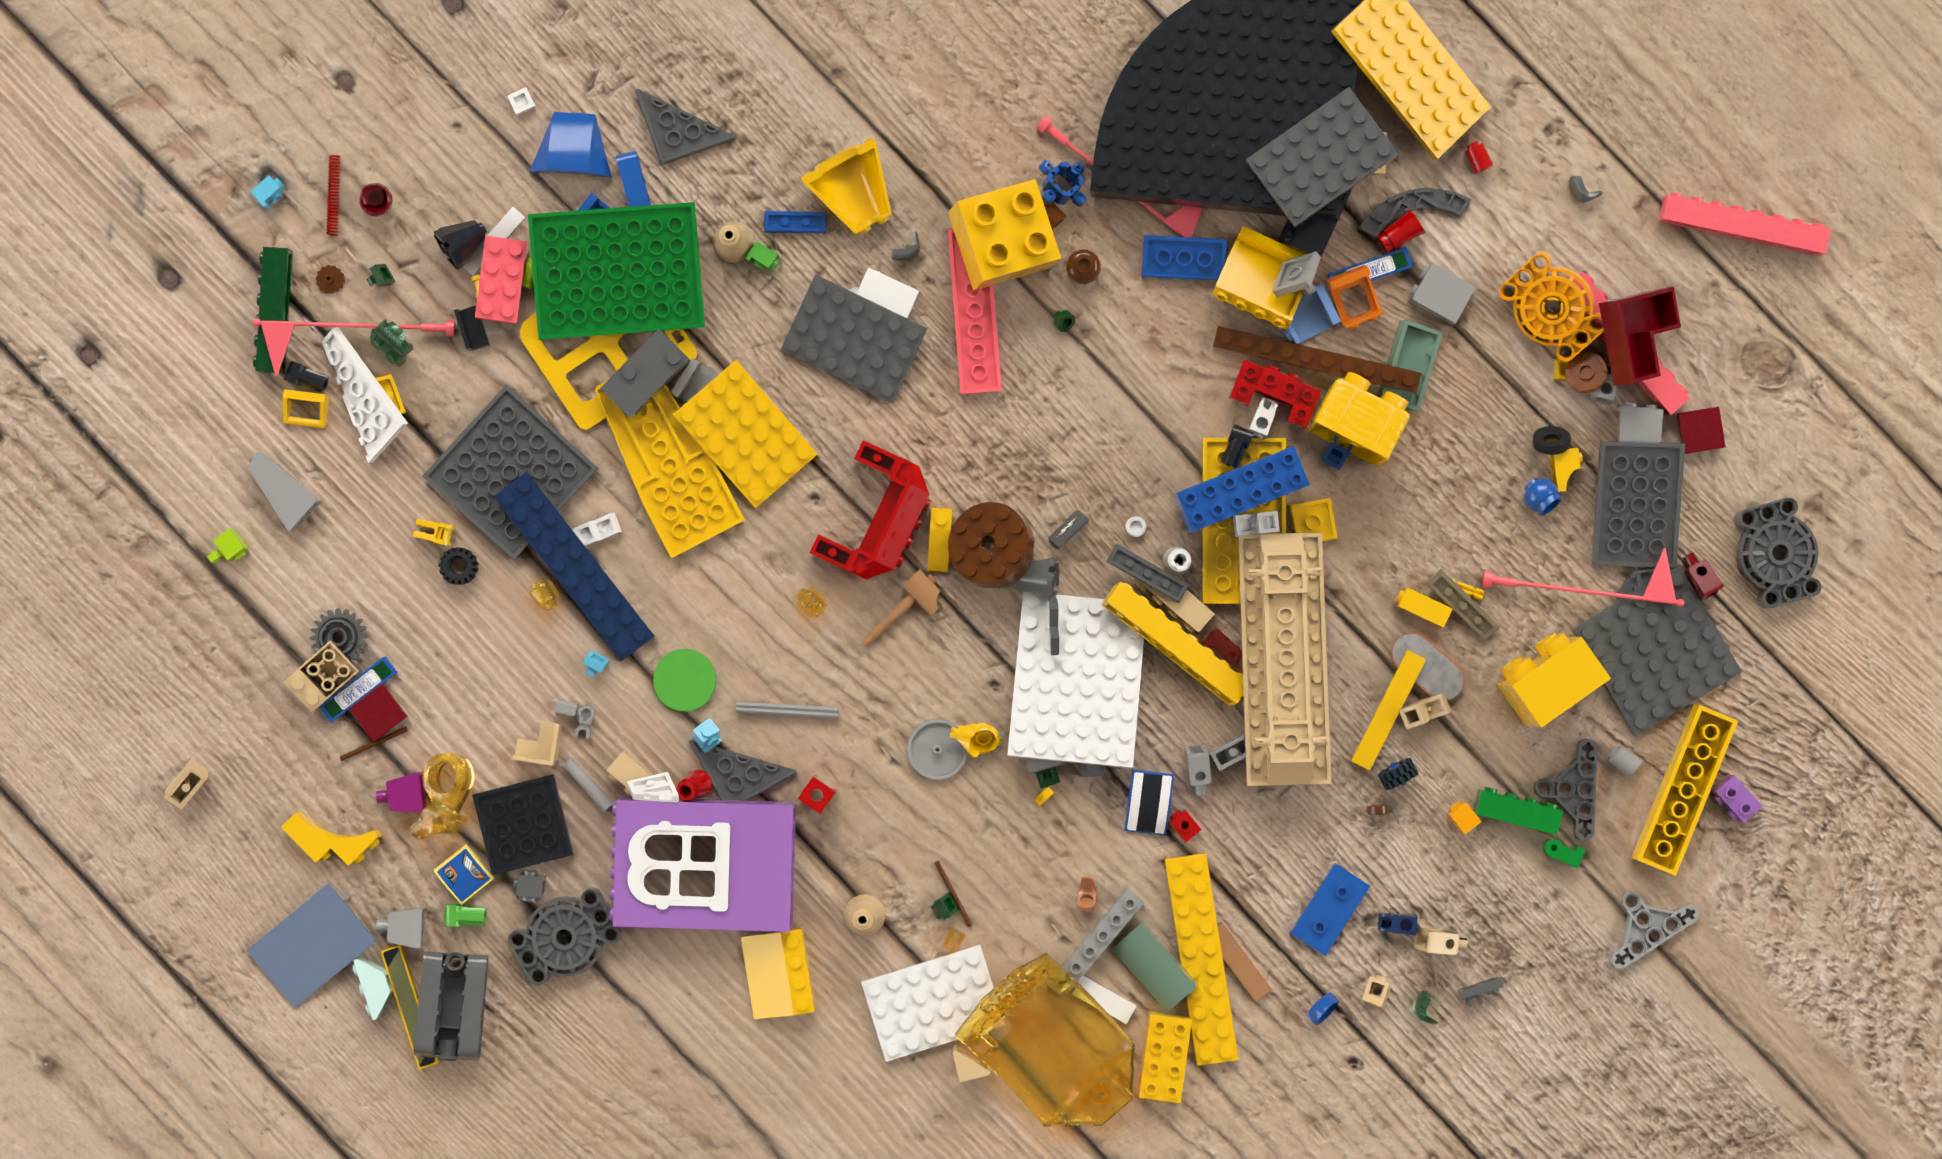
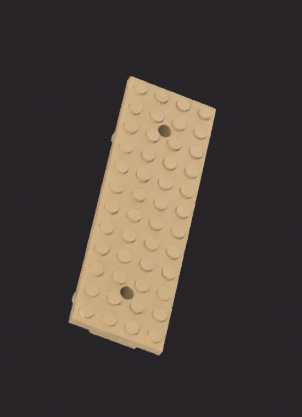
M1322 533L1238 535L1246 785L1331 784Z

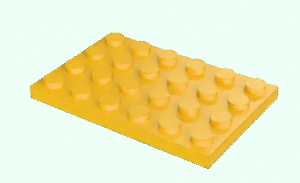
M737 360L733 361L673 414L755 508L818 455Z

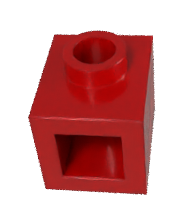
M1179 809L1170 816L1172 819L1169 821L1170 825L1185 843L1202 830L1185 809L1182 812Z

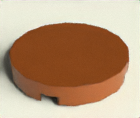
M1582 352L1568 362L1565 375L1572 389L1580 393H1591L1604 385L1607 380L1608 370L1606 362L1601 356L1591 352Z

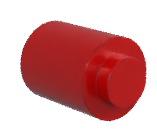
M1476 141L1466 146L1468 150L1464 153L1475 175L1494 166L1484 143L1479 144Z

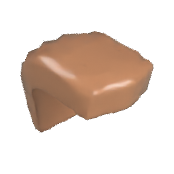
M1084 876L1081 878L1077 909L1084 913L1092 912L1095 910L1097 901V886L1092 877Z

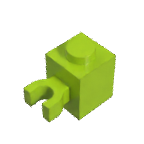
M228 528L213 540L218 549L207 555V558L211 563H217L223 557L227 561L235 560L237 562L246 555L245 552L249 547L235 529Z

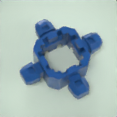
M1044 160L1039 165L1040 171L1047 175L1042 183L1044 193L1041 197L1043 203L1048 205L1055 201L1057 204L1065 205L1072 199L1076 206L1081 207L1087 201L1086 196L1079 192V189L1084 184L1083 176L1081 175L1085 169L1084 165L1077 162L1071 166L1068 162H1061L1054 168L1050 161ZM1058 175L1061 177L1063 175L1066 176L1065 180L1068 183H1073L1072 189L1068 192L1065 190L1061 192V188L1057 184H1053V178Z

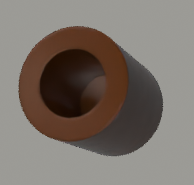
M1054 202L1048 205L1044 204L1052 230L1067 217Z

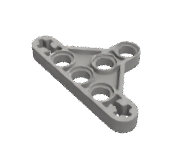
M1634 892L1624 893L1621 897V905L1628 916L1622 945L1610 953V964L1618 969L1626 968L1693 924L1699 917L1698 908L1691 904H1684L1674 911L1645 905L1641 897ZM1628 896L1636 898L1635 906L1628 907L1626 905V898ZM1686 909L1693 910V912L1691 913V918L1684 917L1680 920L1678 917H1676L1677 914L1680 917L1684 916L1686 914ZM1641 913H1645L1648 916V921L1643 925H1640L1637 921V917ZM1670 919H1674L1677 923L1676 928L1672 931L1666 928V923ZM1653 930L1659 933V939L1656 942L1649 940V933ZM1635 942H1640L1642 945V950L1639 953H1633L1631 950V946ZM1626 948L1627 952L1632 956V958L1626 955L1622 958V964L1618 962L1615 963V960L1617 959L1616 955H1625L1626 952L1624 951V949Z

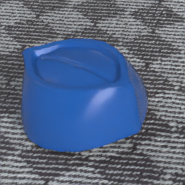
M1332 993L1324 995L1312 1006L1306 1017L1313 1024L1319 1025L1334 1011L1339 1004V1000Z

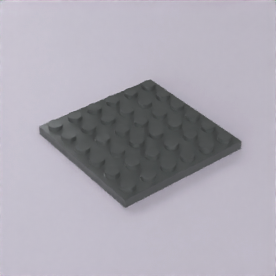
M505 385L422 477L513 560H516L530 543L494 499V496L527 471L558 512H560L599 468L508 385Z
M1680 565L1670 569L1675 598L1676 600H1684L1685 604L1683 607H1678L1675 604L1622 598L1572 628L1575 636L1584 639L1611 679L1604 683V686L1634 736L1639 735L1742 673ZM1648 583L1629 595L1643 596Z

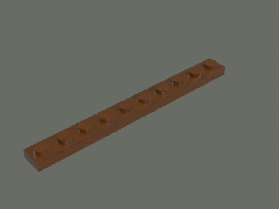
M1221 326L1217 328L1213 344L1215 348L1341 377H1346L1348 372H1352L1362 376L1372 384L1415 394L1417 393L1421 372Z

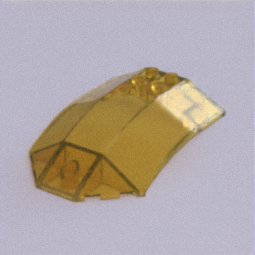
M1047 953L1013 970L980 1000L978 1005L955 1032V1036L1015 1092L1043 1124V1127H1050L1051 1124H1064V1126L1093 1124L1094 1126H1102L1133 1099L1135 1044L1106 1010Z

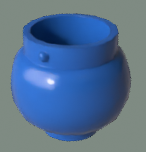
M1535 478L1524 488L1526 490L1523 498L1525 504L1541 516L1555 509L1562 500L1560 494H1558L1557 486L1546 478L1540 480Z

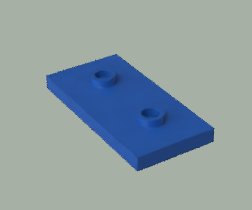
M1144 235L1141 277L1218 281L1226 263L1227 239Z
M1334 863L1290 933L1326 956L1370 888V885Z

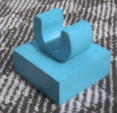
M591 650L583 661V664L588 666L585 674L593 678L597 671L602 673L610 659Z

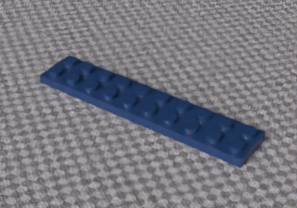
M527 471L494 496V499L621 662L655 636Z

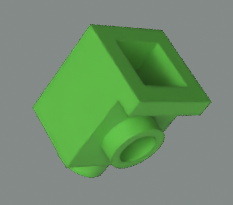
M757 241L745 258L749 263L752 260L755 261L753 265L763 271L766 268L774 272L780 262L777 260L779 258L777 253Z

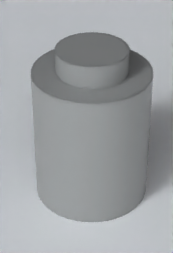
M1622 745L1614 746L1607 755L1609 757L1608 762L1627 776H1631L1641 764V759Z

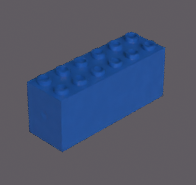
M1292 446L1177 492L1173 497L1188 534L1303 489L1310 484L1296 449Z

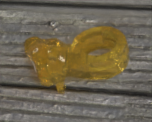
M451 752L438 754L427 762L423 771V785L431 802L427 804L420 817L410 826L411 835L417 839L436 835L458 834L462 828L461 822H467L469 818L460 814V810L474 783L473 767L469 760L462 755ZM449 762L456 771V781L452 789L445 792L440 785L439 776L443 766Z

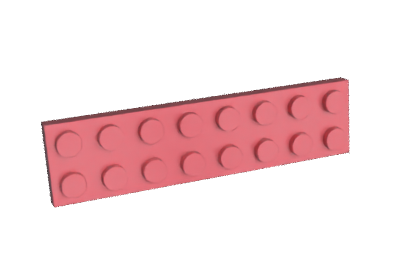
M948 229L960 394L1002 392L994 285L973 291L954 230Z

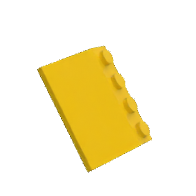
M803 926L791 928L790 932L772 931L741 936L754 1019L815 1012L816 1007Z

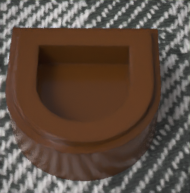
M1389 805L1366 806V811L1369 815L1388 814Z

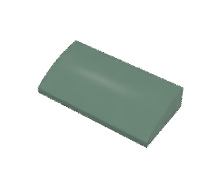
M1400 320L1387 365L1421 372L1417 393L1380 386L1377 397H1383L1386 391L1392 392L1409 402L1406 409L1418 412L1443 332L1408 320Z
M1141 922L1112 948L1115 954L1166 1012L1198 986L1195 980L1144 922Z

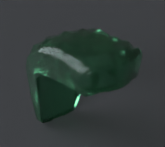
M1422 990L1415 1001L1414 1014L1421 1021L1437 1024L1436 1020L1427 1015V1008L1432 996L1426 990Z

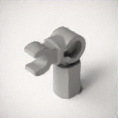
M557 700L555 714L574 718L579 716L578 722L580 726L575 730V737L579 736L580 730H585L586 739H589L591 736L589 725H592L593 717L595 716L594 707L591 705L579 707V704Z

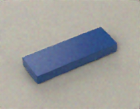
M764 211V232L827 234V212Z

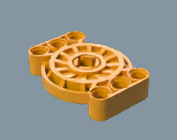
M1541 251L1536 253L1502 284L1499 294L1506 301L1514 300V316L1522 332L1532 341L1541 345L1557 346L1556 355L1558 359L1567 362L1572 360L1604 331L1603 327L1598 328L1593 324V319H1601L1600 312L1594 313V296L1585 279L1570 269L1557 266L1550 267L1552 262L1551 256L1547 252ZM1536 258H1544L1546 261V266H1538L1536 264ZM1522 271L1530 274L1531 278L1529 281H1524L1521 278L1520 274ZM1505 286H1513L1515 294H1507ZM1586 293L1588 294L1590 305L1588 304ZM1549 300H1560V312L1553 313L1549 311L1547 302ZM1579 332L1585 333L1588 340L1580 341L1577 338V334ZM1562 347H1570L1572 354H1563Z

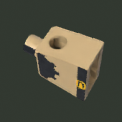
M1417 927L1414 948L1427 953L1457 955L1458 950L1467 949V938H1461L1457 933Z

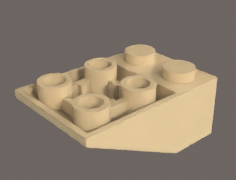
M330 640L287 677L283 683L312 713L359 670Z

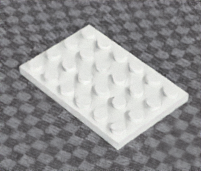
M980 944L861 981L886 1062L1005 1025Z

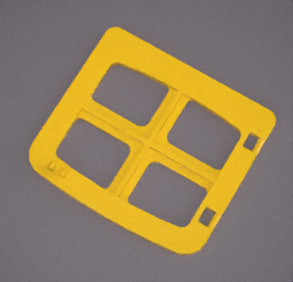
M535 312L522 323L520 328V338L581 429L588 430L606 419L598 396L588 401H582L566 378V375L599 352L605 353L615 369L618 370L628 360L618 342L621 337L628 333L591 336L587 342L561 359L554 360L542 340L538 338L537 316ZM683 329L664 330L669 339L690 360L697 357V350ZM677 330L684 339L679 344L672 336V333Z

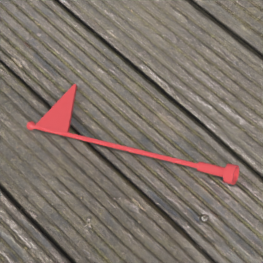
M1046 115L1036 129L1041 133L1047 131L1064 146L1068 145L1093 165L1091 158L1069 142L1070 139L1051 125L1053 121ZM1139 202L1181 237L1192 236L1203 209L1201 207L1183 206L1167 218H1164L1146 202Z
M258 318L252 322L255 327L262 325L275 376L279 374L294 326L421 329V332H446L448 337H455L456 332L455 320H446V324L421 323V325L260 321Z
M1666 548L1663 549L1643 596L1517 581L1515 578L1493 576L1491 571H1484L1482 577V587L1491 588V584L1512 587L1520 585L1675 604L1678 607H1683L1685 604L1683 599L1676 600Z

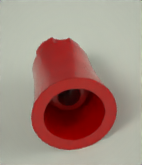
M1409 209L1401 218L1383 230V233L1379 234L1377 239L1384 250L1389 253L1408 241L1425 234V230L1414 213Z
M703 770L689 772L686 778L681 780L676 787L679 799L682 801H693L696 798L707 796L712 789V780Z

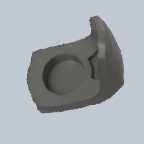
M1571 176L1568 181L1574 198L1579 202H1589L1600 197L1603 193L1602 191H1587L1582 176Z
M913 232V243L910 248L894 249L892 251L891 258L893 260H910L918 255L920 244L917 232Z

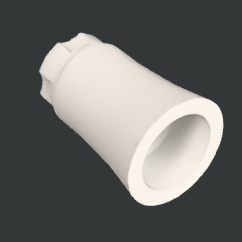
M1172 547L1163 556V566L1172 575H1183L1191 567V556L1182 547ZM1177 557L1182 558L1180 565L1174 561Z

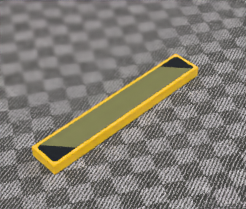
M396 945L380 952L414 1054L419 996L402 945ZM415 1057L419 1070L440 1063L438 1058Z

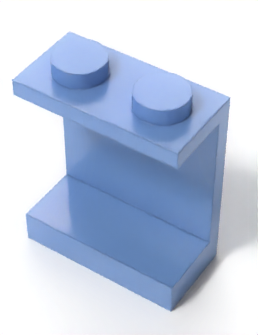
M1322 284L1317 286L1311 295H1302L1293 320L1288 329H1286L1287 331L1284 332L1288 342L1299 344L1341 322Z

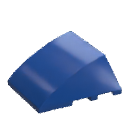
M554 112L529 172L582 174L593 177L612 178L596 115Z

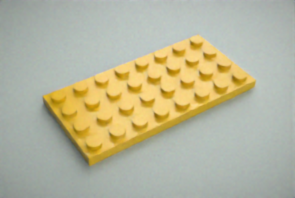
M1363 0L1331 31L1433 160L1443 155L1491 108L1407 0Z
M1202 438V482L1235 470V468L1220 462L1228 445V438ZM1252 438L1248 448L1243 453L1238 468L1285 450L1286 438ZM1286 495L1238 515L1278 511L1280 532L1265 534H1285ZM1233 517L1202 529L1203 604H1240L1238 537H1235Z

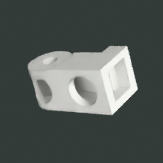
M1262 397L1248 430L1254 432L1253 436L1266 438L1274 419L1278 402Z

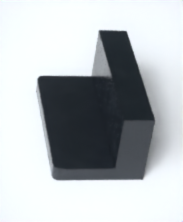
M476 305L463 310H454L465 347L470 352L490 346L482 319H475Z

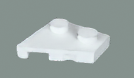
M668 772L627 781L633 800L679 802V795Z

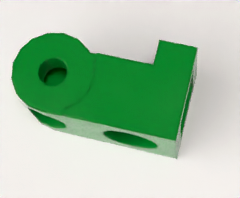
M1554 838L1546 839L1542 845L1546 855L1575 868H1578L1586 850L1577 845L1572 850L1563 846L1561 841Z

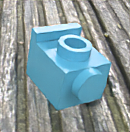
M268 175L250 192L264 208L270 210L272 207L269 204L276 203L281 199V194L286 186L279 178L274 179Z
M710 718L693 729V739L705 754L722 742L719 737L720 730Z

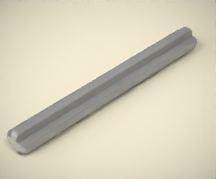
M753 702L736 703L737 713L835 719L838 718L839 714L837 707Z

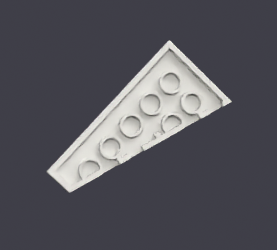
M338 327L332 328L322 340V344L330 365H334L336 370V381L338 385L341 384L344 391L342 396L354 426H357L360 433L361 446L364 445L368 454L365 456L367 462L372 463L408 423Z

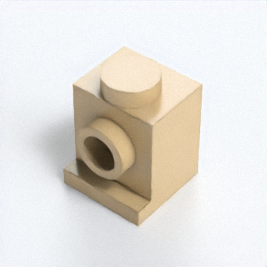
M1376 975V978L1370 976L1362 1001L1384 1010L1391 988L1388 979ZM1375 989H1382V993L1375 995Z

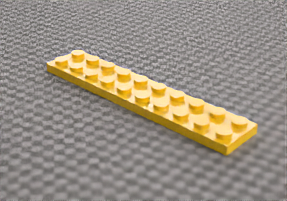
M1201 853L1166 858L1165 864L1181 965L1198 984L1186 996L1189 1016L1192 1019L1191 1029L1197 1066L1239 1060L1207 854Z

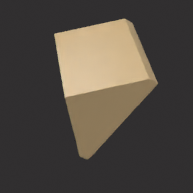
M955 1044L953 1046V1057L959 1082L989 1076L991 1072L989 1064Z

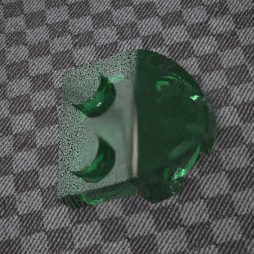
M384 319L371 331L370 340L372 345L378 350L381 349L386 354L385 356L388 361L396 364L399 368L406 362L407 354L413 350V345L405 340L407 337L406 333L393 321L387 323V320Z

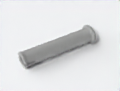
M573 758L562 766L602 808V813H605L616 803L609 799Z

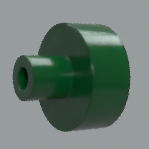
M1068 310L1057 311L1054 315V326L1061 332L1070 330L1075 324V316Z

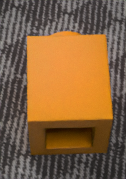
M1457 801L1449 807L1450 811L1447 815L1462 834L1466 835L1482 822L1467 802L1462 801L1460 803Z

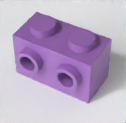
M1727 775L1711 790L1715 795L1713 797L1715 802L1721 807L1723 805L1726 807L1728 816L1734 822L1745 823L1762 807L1735 775Z

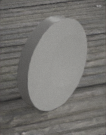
M933 719L922 723L913 731L908 742V757L912 766L919 774L930 779L939 780L953 776L962 768L968 752L957 739L950 738L951 728H957L955 724L947 720Z

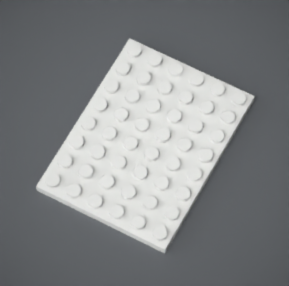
M1023 591L1007 756L1132 769L1144 638L1102 606L1101 603L1104 599L1057 595L1059 654L1051 655L1049 599Z

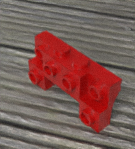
M1244 359L1229 399H1235L1248 406L1253 393L1256 392L1292 407L1286 422L1294 423L1306 429L1321 390L1304 384L1302 381H1299L1300 377L1288 373L1284 375L1280 373V369L1271 365L1268 368L1262 367Z

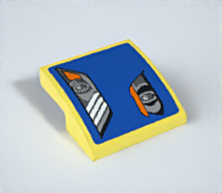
M467 844L434 869L435 874L461 905L494 879L491 872L480 862V858Z

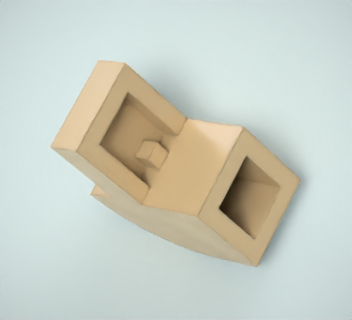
M1444 692L1418 700L1399 710L1406 729L1422 725L1431 719L1452 712Z

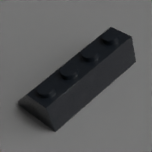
M1353 188L1343 194L1341 213ZM1309 218L1294 228L1291 222L1287 220L1277 242L1304 254L1317 252L1322 257L1338 221Z

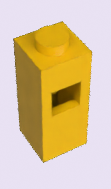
M1408 587L1404 588L1403 591L1399 590L1395 601H1397L1396 607L1440 628H1444L1452 611V608Z

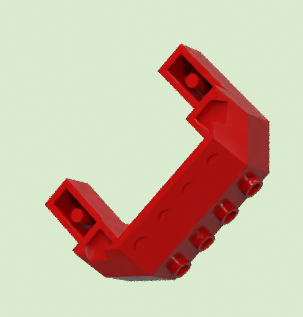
M863 440L855 455V461L889 476L891 482L862 543L856 551H853L818 534L809 553L865 580H869L894 571L896 567H901L905 558L902 556L905 548H910L914 539L910 536L914 529L918 531L923 520L919 517L922 511L927 512L931 500L928 499L930 495L920 466Z

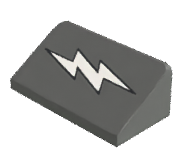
M1076 510L1049 536V540L1058 549L1061 548L1089 519L1082 512Z

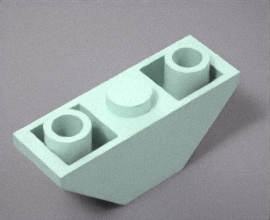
M360 957L353 960V972L355 976L359 977L361 983L359 984V990L361 995L366 998L367 1004L365 1008L367 1014L372 1017V1020H375L382 1015L393 993V989L385 968Z

